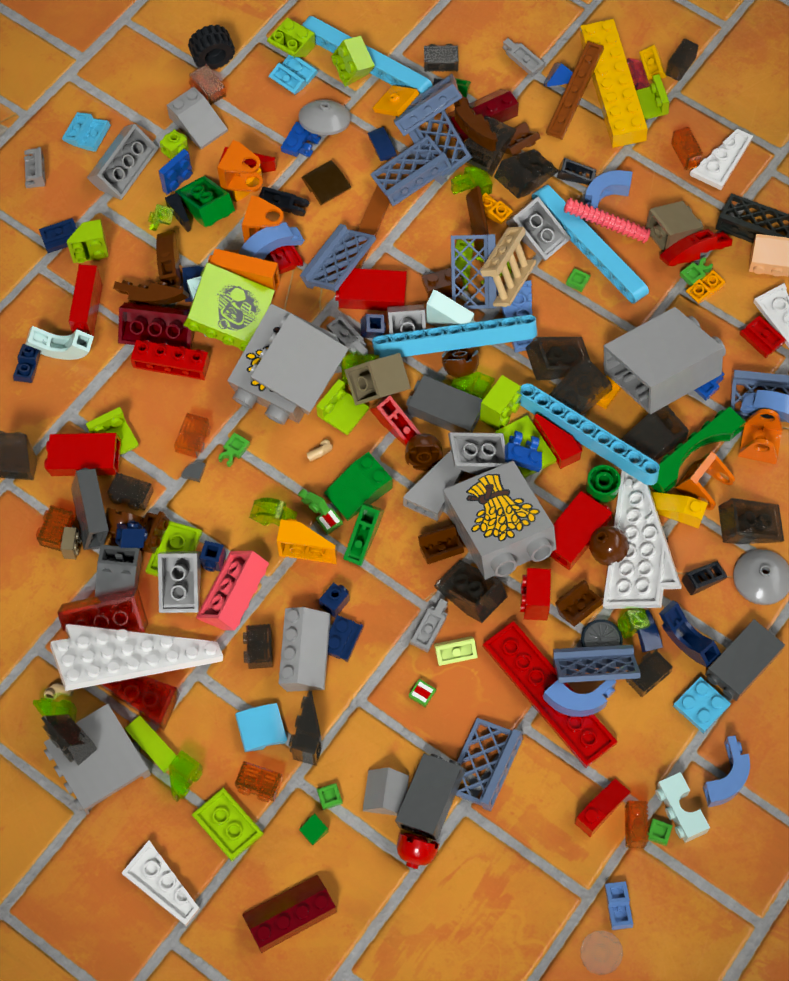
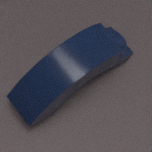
M672 600L659 613L664 622L662 627L667 635L691 659L708 668L721 655L714 640L703 636L692 627L678 602Z

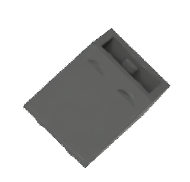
M101 545L97 562L94 608L133 612L143 559L140 548H120L119 546Z

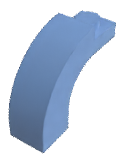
M615 170L596 177L586 190L584 205L588 204L589 207L593 206L595 209L598 208L599 202L606 196H629L633 172Z
M284 222L278 226L266 227L258 231L243 244L238 252L241 255L264 260L271 251L279 247L302 245L305 240L297 227H289Z
M768 390L744 393L740 409L743 413H755L760 409H770L777 412L780 418L789 423V395Z
M557 680L544 692L543 699L562 714L573 717L590 716L606 707L607 699L615 692L616 681L606 680L593 692L579 694L571 691Z
M729 736L724 742L730 763L729 774L722 779L706 782L703 786L708 807L722 805L733 799L740 792L748 778L750 771L749 753L741 755L742 746L740 741L737 742L736 736Z

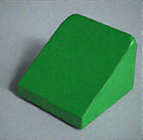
M455 78L458 90L461 91L463 97L467 98L471 82Z
M313 814L299 829L312 845L316 844L329 832L328 828L316 814Z

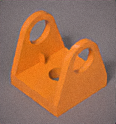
M232 141L217 167L220 187L231 191L256 192L263 186V179L256 172L261 165L260 159L238 141ZM246 159H253L257 164L251 168L244 161ZM251 177L259 180V184L255 187H249L245 182Z
M252 195L242 222L244 243L258 231L266 227L280 225L284 219L283 211L266 200ZM275 211L279 213L280 217L277 221H271L266 218V215L269 212Z
M760 409L745 420L746 423L742 432L738 457L776 464L783 429L781 420L777 412L770 409ZM768 414L774 418H764L761 415Z
M711 451L696 460L675 487L685 496L701 500L700 497L706 499L710 503V505L707 504V510H713L716 503L698 482L702 475L706 472L726 485H732L735 482L732 473L719 457ZM719 472L725 474L729 480L723 478Z

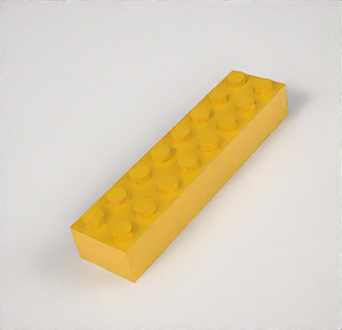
M614 19L581 25L580 40L583 50L587 41L604 46L603 53L592 74V80L612 148L647 141L648 128Z

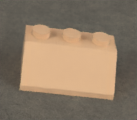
M756 234L750 252L749 272L789 277V238Z

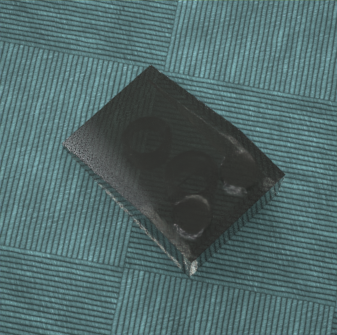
M536 337L526 347L536 380H554L593 369L582 337Z
M585 357L569 371L549 395L583 416L612 390V383Z
M731 498L718 506L724 543L756 544L784 541L779 505Z
M459 560L434 585L439 592L464 613L481 623L508 597L502 581L494 577L485 580L479 569L462 560Z

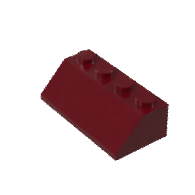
M500 89L469 103V107L475 111L476 115L482 114L484 119L488 120L490 128L518 116L519 103L511 91ZM454 110L448 113V116L450 117L452 123L457 129L462 140L465 141L469 139V137L462 131V129L454 120Z
M124 302L119 307L118 343L135 345L136 340H149L152 343H166L170 346H184L187 349H191L195 331H191L188 327L183 326L190 310Z
M315 875L242 914L260 952L263 953L337 913V910L319 876Z

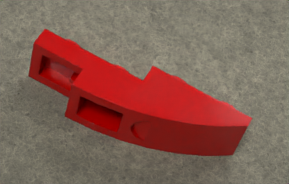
M705 229L677 241L661 253L659 258L668 266L690 263L700 259L701 253L732 246L733 239L724 232L714 234L711 230Z

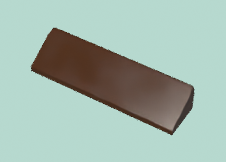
M476 186L466 195L472 234L488 235L489 231L481 188ZM483 239L474 240L475 249L478 252L484 247Z

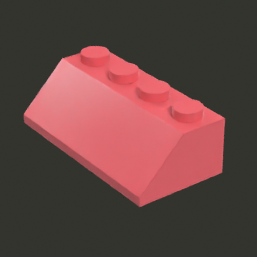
M230 551L196 618L219 629L235 631L241 622L244 612L249 607V602L257 591L258 584L265 575L269 563L254 551Z

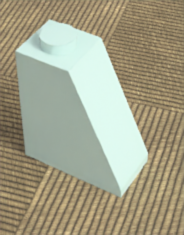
M433 289L426 306L427 324L444 327L476 322L474 321L473 312Z

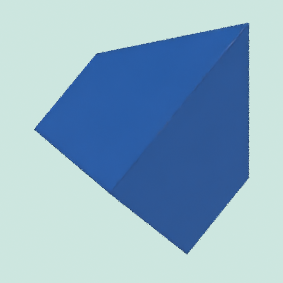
M554 63L544 81V86L568 84L573 72L562 63Z

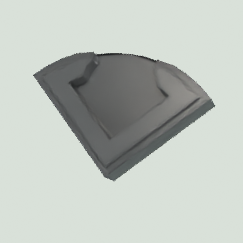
M198 462L187 466L181 474L182 478L200 482L206 464Z

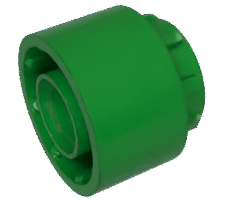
M609 465L594 467L588 474L586 483L587 493L600 503L612 501L619 492L620 474ZM599 483H605V484H607V485H606V486H602V485H600Z

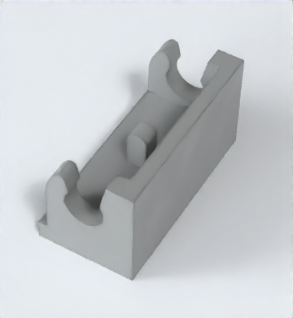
M41 147L25 150L24 155H28L24 156L26 188L45 186V164Z

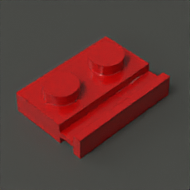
M294 245L279 247L268 254L272 262L278 263L279 274L296 269L297 266H303V260Z
M760 315L740 331V335L765 358L786 341Z

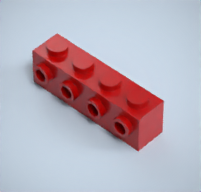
M136 340L131 355L133 368L205 380L210 363L209 354L204 350H192L184 346L175 347L166 343H152L149 340Z

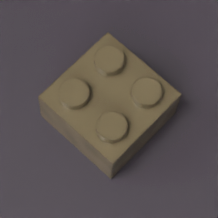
M64 527L60 547L64 559L76 560L77 555H79L78 547L81 544V537L77 528Z

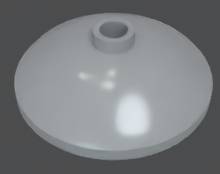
M325 99L315 100L304 105L300 109L298 117L300 125L305 130L318 135L338 134L349 126L351 119L349 111L343 105Z
M758 549L747 552L735 565L733 571L735 587L746 600L758 605L775 604L784 599L789 593V565L780 555L769 550ZM762 570H767L768 574H764Z

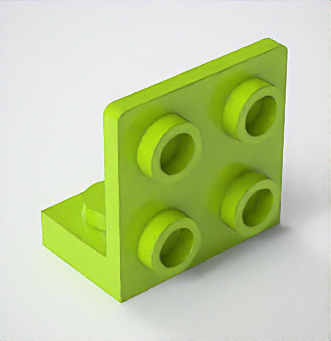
M659 74L652 76L650 87L636 90L645 120L669 113V99Z
M340 379L316 406L317 417L345 435L350 434L369 410V406L364 403L355 406L352 395L345 391V382Z
M120 407L86 423L89 433H117L121 439L120 456L139 446Z

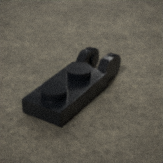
M262 187L259 195L260 198L277 206L282 211L292 212L297 216H304L306 211L301 207L306 208L309 205V201L268 187Z

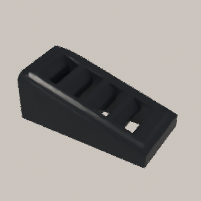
M564 158L559 166L557 178L589 185L595 179L597 170Z
M176 193L165 197L166 205L170 212L187 232L191 231L190 222L179 194Z
M718 561L687 572L682 578V583L689 594L694 595L725 580L727 575ZM712 569H713V571L715 572V574L717 575V577H715L714 574L712 573V571H711Z

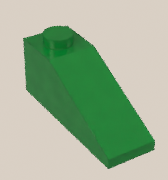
M367 503L362 504L343 558L344 560L362 566L385 510Z

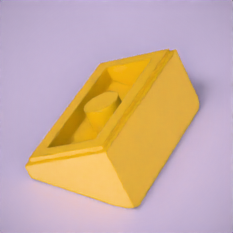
M655 45L639 52L648 80H652V76L658 74L661 79L667 77L659 51Z

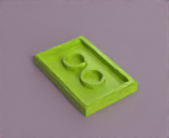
M528 415L495 431V433H503L505 445L509 442V437L514 436L515 431L523 433L520 444L522 447H526V441L531 442V436L538 437L539 446L537 451L542 452V469L552 465L557 460ZM517 466L524 478L536 473V471Z
M169 521V526L161 538L160 546L156 549L155 554L152 553L145 570L146 573L158 577V553L196 551L203 533L202 530Z
M224 787L192 814L193 818L231 862L264 835Z

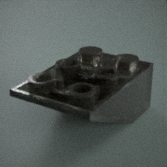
M485 115L484 119L488 120L491 131L495 132L497 136L496 150L492 152L468 137L465 145L473 158L465 164L492 177L516 129ZM460 151L457 157L459 160L466 156L464 151Z
M532 149L502 160L494 178L519 199L532 193L555 175L558 169L551 162L547 161L539 151Z
M666 405L658 411L645 416L620 440L656 461L680 443H683L687 438L689 429Z
M0 431V478L34 480L37 457L27 434Z
M309 691L307 697L304 696L302 699V714L296 718L295 727L297 729L295 735L292 734L290 737L289 746L291 747L290 752H292L293 760L317 766L322 750V740L312 691Z
M68 714L43 716L41 718L45 724L42 728L47 732L46 734L57 748H60L70 763L75 761L79 766L97 750L94 742Z

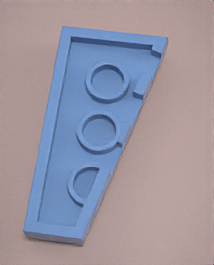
M531 280L524 282L510 306H501L504 318L532 315ZM533 339L512 342L515 353L533 349Z

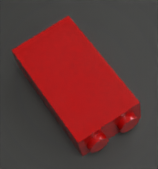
M79 264L69 316L72 333L77 329L94 336L103 286L97 265Z
M354 268L341 284L339 290L336 291L335 301H339V308L387 311V307L405 306L407 271Z
M117 433L50 434L49 441L46 443L48 455L44 461V467L51 476H75L76 471L83 468L95 469L97 476L118 475L121 439Z
M580 491L553 524L556 550L552 551L550 557L570 570L588 549L592 533L599 527L606 526L610 522L613 512L606 505L595 501L592 495Z

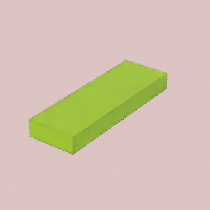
M456 240L455 248L461 252L467 244L463 240ZM468 247L462 255L471 261L473 250ZM461 256L455 260V266L460 271L468 264ZM470 265L462 272L468 279L470 277ZM460 274L464 287L468 281Z
M140 715L124 728L163 773H166L180 760Z

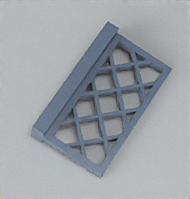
M450 74L417 96L399 117L395 116L394 123L403 136L463 98L458 90L454 75Z
M445 109L441 111L440 120H434V117L426 121L428 122L426 131L417 127L408 133L414 144L427 135H436L434 143L439 148H443L445 155L448 149L454 150L452 159L448 158L452 168L435 178L441 185L447 181V176L473 158ZM433 123L439 124L437 132H431ZM443 124L449 125L448 133H441ZM440 136L446 137L445 145H438ZM451 137L457 139L455 147L449 146ZM425 144L422 146V149L429 150L430 144ZM458 151H464L466 156L460 160L456 159ZM420 154L422 159L426 160L427 154ZM432 154L430 160L436 158V155Z
M427 135L370 175L388 198L391 205L395 206L452 168L445 153ZM428 142L430 143L429 150L422 149V146ZM410 154H416L414 159H407ZM420 154H427L426 160H418ZM432 154L439 155L433 160H430ZM395 164H401L400 169L392 168ZM405 164H413L411 170L404 169ZM417 164H424V166L415 170ZM382 173H386L385 179L377 178ZM391 174H398L396 180L389 178ZM402 174H409V176L401 180ZM387 184H395L393 187L386 190Z
M340 224L300 274L306 287L313 289L316 286L337 291L375 242L376 237L371 234L348 230L346 225ZM367 240L366 243L361 245L359 244L360 242ZM356 244L357 247L348 250V247ZM357 253L356 256L351 258L349 257L350 255ZM346 257L347 260L338 263V260ZM347 266L346 269L339 271L340 268ZM336 270V273L328 276V273ZM337 279L334 284H329L330 281Z
M495 234L450 236L452 300L456 302V297L462 293L468 299L463 305L466 309H496L497 306H493V302L496 299V285L493 277H483L484 284L479 289L472 280L478 274L481 276L482 274L471 263L479 255L485 264L496 247ZM462 239L467 246L459 252L455 248V240ZM475 239H483L484 247L479 252L471 245ZM468 247L477 253L471 261L462 255ZM459 256L468 263L461 271L455 266V260ZM469 265L477 272L470 280L462 273ZM460 274L468 281L462 289L455 284V279ZM469 283L477 290L471 298L463 292ZM478 293H481L485 297V305H477L472 299Z
M734 370L732 374L730 407L733 410L735 404L739 401L742 402L744 394L740 396L736 391V385H744L748 390L746 393H755L754 389L762 387L768 391L781 389L785 394L789 395L787 391L789 390V375ZM735 411L743 418H749L754 414ZM761 415L764 418H774L771 415ZM780 418L781 422H787L786 420Z
M633 645L553 649V667L556 670L559 683L640 678V670L634 656Z
M477 718L457 760L461 765L471 761L474 769L465 772L462 779L465 788L458 790L456 796L478 804L483 809L491 812L523 741L522 733L518 730L513 729L512 731ZM482 725L487 727L490 733L478 737L477 730ZM500 733L508 735L505 742L497 745L495 735ZM492 737L495 746L484 750L481 741ZM479 743L482 751L470 755V746ZM497 750L499 753L498 759L489 763L486 754ZM484 755L487 764L476 768L472 759ZM489 768L491 772L490 777L481 781L478 772ZM476 773L479 782L467 786L464 777ZM481 786L483 792L480 799L471 796L469 790Z

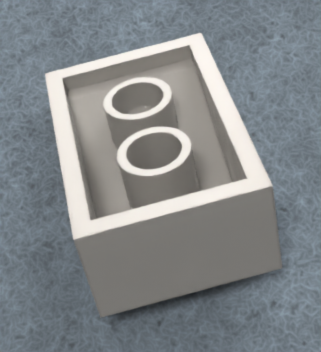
M192 87L167 104L169 118L200 149H203L228 131L209 102L195 87Z
M539 197L531 200L506 221L509 227L525 228L526 233L521 241L544 261L571 239Z
M449 432L448 436L454 468L480 475L506 464L503 433Z
M201 551L158 553L159 613L199 612L201 562L199 557Z

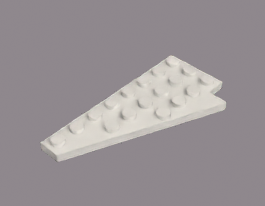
M622 470L614 526L623 531L627 536L629 550L622 561H616L611 563L612 565H608L603 607L605 609L661 608L664 589H681L682 586L649 485L640 482Z
M67 624L66 633L68 638L50 642V648L65 691L223 661L222 651L216 641L131 632L125 629L114 630Z

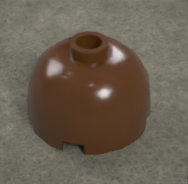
M474 348L457 349L450 354L449 351H445L441 356L444 370L450 376L458 378V380L468 379L479 366L478 350L474 352Z
M417 434L406 445V463L413 465V468L416 470H431L443 458L441 443L431 434Z
M107 508L105 513L108 532L114 534V539H116L117 523L127 524L128 521H137L143 526L145 519L124 511L117 512L116 509Z
M601 526L592 533L589 549L596 561L609 566L616 561H622L629 550L628 538L616 526Z

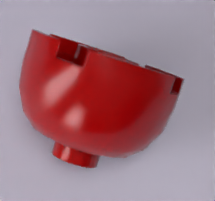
M399 832L397 853L402 860L407 862L406 866L418 869L419 865H428L435 859L440 844L434 840L428 843V840L422 836Z

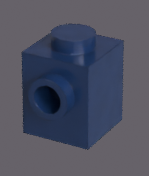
M366 314L360 320L361 336L363 338H374L385 333L386 323L384 322V315Z
M139 522L117 523L115 542L120 548L144 547L147 531Z
M205 541L199 557L201 566L205 570L221 572L226 557L224 545Z
M333 582L319 599L320 608L336 618L350 601L349 591L344 586H338Z

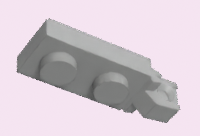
M509 38L503 41L502 48L506 51L508 57L530 76L533 77L544 68V62L522 43L515 44Z
M342 316L337 317L326 325V329L337 335L339 342L349 348L348 351L351 354H357L362 360L369 356L368 350L365 348L364 338Z
M440 599L436 608L433 606L430 609L428 608L410 642L411 645L427 653L429 652L448 615L445 613L448 606L447 601Z

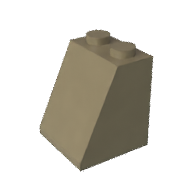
M683 201L650 209L645 229L650 228L651 238L664 252L682 238L702 231L703 224L700 219L695 217L689 206H686Z
M400 353L344 370L355 406L411 389Z

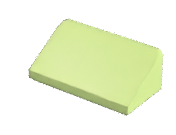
M472 636L434 644L439 666L478 658L475 640Z

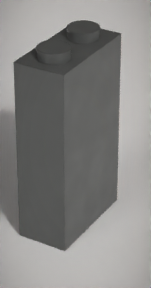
M423 375L421 381L418 380L414 387L415 392L413 396L410 395L406 402L408 414L453 433H473L480 419L481 402L483 399Z
M83 468L76 471L71 491L83 549H98L101 545H104L109 530L96 470Z
M754 619L708 668L705 675L708 681L715 686L718 685L728 698H733L737 701L782 652L785 644Z
M423 754L395 820L399 828L437 841L465 774L460 763L453 760L447 762L436 754Z

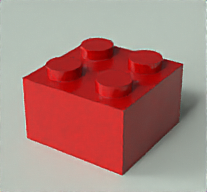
M527 568L526 575H522L520 612H524V619L548 620L551 569Z

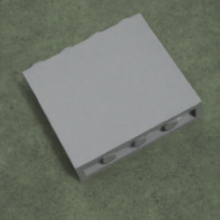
M290 313L288 317L284 316L281 320L279 332H274L271 336L269 348H264L261 352L259 364H254L249 372L251 374L250 380L252 382L255 380L303 409L302 412L309 415L349 348Z
M109 704L104 705L44 742L47 747L44 750L46 756L50 761L54 759L57 764L54 767L59 777H65L67 782L64 783V786L69 794H75L77 799L74 802L79 811L84 809L87 815L89 814L88 809L141 776L146 779L151 775Z

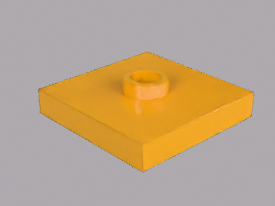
M392 85L374 105L373 110L375 113L399 117L415 100L419 92L417 89Z

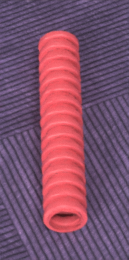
M571 197L567 200L564 207V213L569 212L570 215L574 214L575 217L579 216L580 219L585 218V221L590 220V223L595 222V225L600 224L601 227L605 226L606 229L610 228L611 231L620 232L621 235H626L628 238L631 236L633 240L636 238L638 242L641 240L643 244L647 242L651 233L650 228L645 229V226L640 227V224L635 225V222L630 223L629 220L625 221L624 218L620 219L619 216L614 217V214L609 215V212L604 213V210L599 211L598 208L594 209L593 206L589 207L588 204L579 203L578 200H572Z

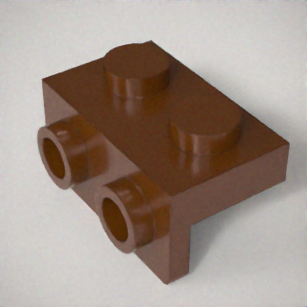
M526 122L497 137L503 154H510L512 156L521 153V149L535 145V141L540 139L539 133L530 131Z
M451 268L421 276L428 300L433 289L448 298L452 297ZM459 275L455 279V284L462 289L463 281Z
M159 511L158 515L146 513L143 527L147 531V539L144 542V547L140 548V551L155 554L156 549L160 546L161 538L169 526V519L161 511Z
M454 525L418 536L420 551L427 564L464 553L463 545L457 536Z
M583 580L564 596L560 597L555 602L559 615L575 627L603 604V599L590 590L587 581Z

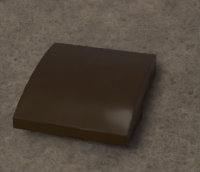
M332 160L301 177L310 193L313 192L320 205L351 189V185Z

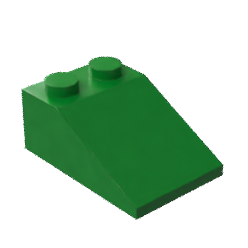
M205 175L175 191V194H179L182 203L197 222L204 227L213 225L216 221L228 217L235 211L230 194Z
M367 452L353 462L324 494L348 521L360 512L362 504H372L393 488L392 478L375 458Z

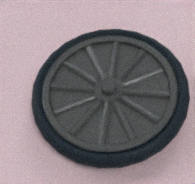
M598 619L585 626L581 634L582 647L617 646L623 644V637L621 631L614 623Z

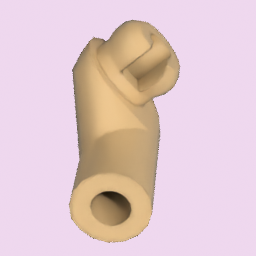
M329 440L321 441V447L307 453L310 462L332 450V444H330Z
M55 683L45 690L44 698L50 701L62 694L72 697L74 690L65 691L63 684Z

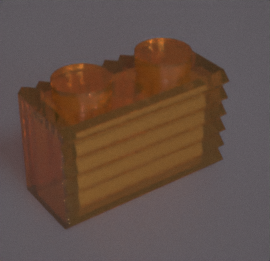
M207 64L189 74L190 87H195L210 105L226 97L225 86Z
M690 127L674 131L671 142L685 170L698 167L703 155L702 149H700L699 144L695 141L696 138H694Z
M189 413L186 414L174 444L175 452L198 458L199 453H202L205 447L204 439L209 437L211 432V426L207 418Z
M53 505L50 506L49 510L45 511L43 526L39 527L36 533L40 546L61 551L64 527H72L75 520L73 511Z
M244 761L235 781V786L241 794L249 796L251 793L263 802H269V800L274 802L282 784L283 775Z
M647 801L626 802V848H645L649 842Z

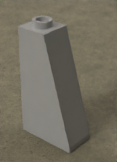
M451 450L405 494L403 506L435 521L439 520L446 507L443 489L458 484L465 472L454 468Z

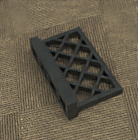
M731 193L719 216L716 230L754 243L756 234L789 238V225L785 226L782 222L784 220L789 221V214ZM732 201L740 203L741 206L734 207ZM749 208H754L758 212L751 213ZM744 210L746 215L740 216L737 211ZM728 213H733L735 217L730 216V215H727V214H728ZM766 214L773 215L774 218L768 219ZM761 216L763 221L756 222L754 217ZM750 219L752 223L746 222L744 220ZM777 222L780 226L778 228H773L771 224ZM766 225L768 229L762 228L760 226ZM783 231L786 236L781 235L778 232Z

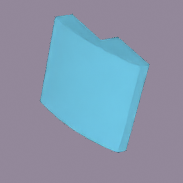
M288 55L282 64L278 63L269 74V78L296 95L311 82L318 71L299 57Z
M77 112L62 140L73 146L96 152L111 125L107 120L94 119L91 114Z
M277 703L254 707L235 714L245 752L263 750L266 746L286 743L287 737Z

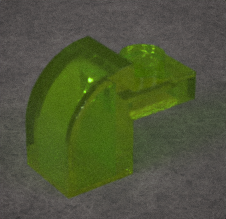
M465 167L464 175H458L451 179V191L454 195L468 189L472 191L476 186L481 188L482 195L485 192L488 195L492 193V181L481 168Z
M260 498L254 500L249 518L264 526L271 523L280 526L281 519L296 520L297 512L286 507L287 503L281 500Z

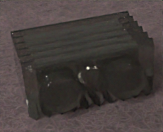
M683 39L675 53L668 60L666 75L680 81L697 56L698 44Z
M430 44L424 46L425 72L458 71V45L446 44L444 46Z
M116 472L107 493L110 500L115 504L124 503L133 510H145L154 490L151 483Z
M247 625V632H243V643L247 644V651H244V663H248L249 669L273 667L271 625Z
M657 650L652 654L648 652L641 659L642 663L638 665L640 678L626 679V682L629 683L640 697L645 696L672 672V665Z

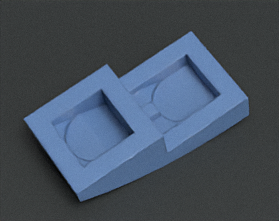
M626 881L605 884L611 929L633 928Z

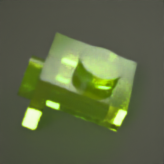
M157 204L154 212L150 211L148 222H150L149 229L156 231L159 223L170 225L174 209Z
M644 608L628 610L617 621L618 628L622 632L624 639L631 638L639 629L650 626Z

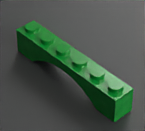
M728 407L725 411L720 410L714 420L711 422L707 421L698 433L694 432L689 436L686 443H680L675 448V452L671 455L667 454L662 458L659 464L658 481L650 486L658 493L669 492L676 485L681 465L691 453L711 443L732 440L743 430L746 421L731 407Z

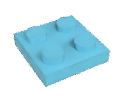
M700 677L674 703L673 707L704 734L730 707L731 703Z

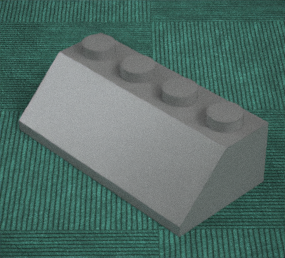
M136 124L125 126L87 176V179L100 191L121 200L159 148Z
M306 607L285 608L278 684L287 692L325 690L330 613Z

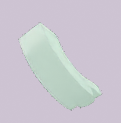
M32 326L25 344L41 350L40 354L63 360H75L83 358L89 353L94 336L77 329L71 335L60 336Z

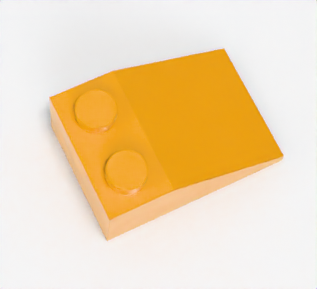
M281 519L277 536L279 556L337 564L336 545L301 522H297L294 519Z

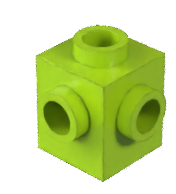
M174 129L159 142L161 152L169 159H173L183 149L187 151L189 149L187 137Z

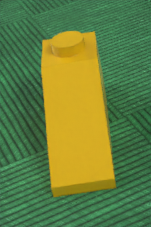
M651 492L658 515L699 529L708 504L707 502L690 496Z

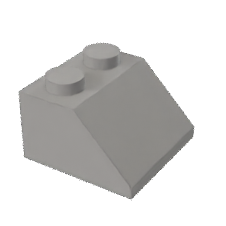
M424 304L387 307L389 334L426 329Z

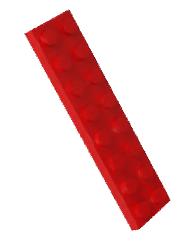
M514 621L483 643L482 647L585 768L617 744L618 741L594 714L585 717L568 716L556 711L543 699L544 692L558 680L556 670ZM563 683L568 689L574 692V690L568 685V683Z

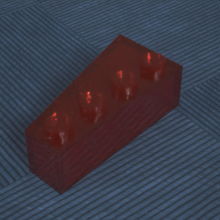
M138 587L64 603L57 612L63 631H66L67 624L114 630H136L138 632H145L148 626Z
M147 676L99 685L163 731L180 695L177 687Z

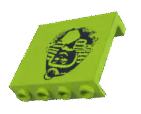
M207 262L201 272V279L183 326L188 327L191 331L201 332L209 338L218 339L226 345H233L244 352L267 312L275 290Z

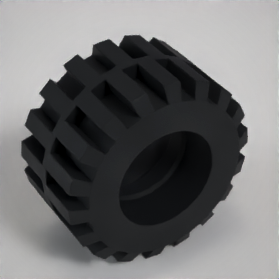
M220 25L204 26L202 29H198L196 33H193L191 35L192 38L189 39L188 47L196 66L202 70L221 68L228 64L235 54V47L227 29L223 26L220 27Z

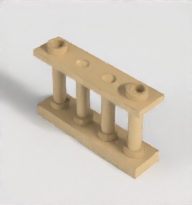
M508 227L480 270L482 277H493L499 294L493 302L494 307H507L512 304L537 263L536 259L526 260L520 241L526 233L524 227ZM514 251L516 252L519 260L518 264L513 254ZM508 261H509V264H510V267H511V270H512L511 275H510L509 269H508V267H507V262H508ZM501 272L506 282L505 285H503L500 277Z

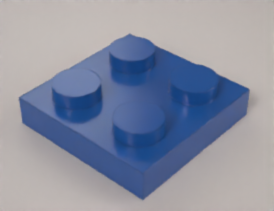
M185 149L159 170L162 189L167 195L175 191L183 181L188 180L193 174L189 152Z

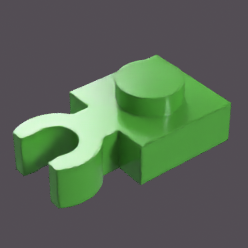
M704 257L700 260L699 265L693 262L682 270L679 276L692 286L697 280H702L706 273L712 270L713 264L704 266L703 264L706 263V258Z
M234 432L223 446L226 452H222L219 455V462L228 458L229 460L226 464L227 467H231L234 462L233 458L237 457L240 459L250 446V441Z
M304 489L297 494L303 498L301 502L308 505L314 513L319 512L326 515L330 511L325 500L320 496L307 492Z

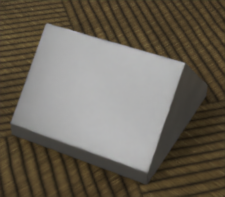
M389 767L368 770L363 811L397 816L407 794L409 775Z

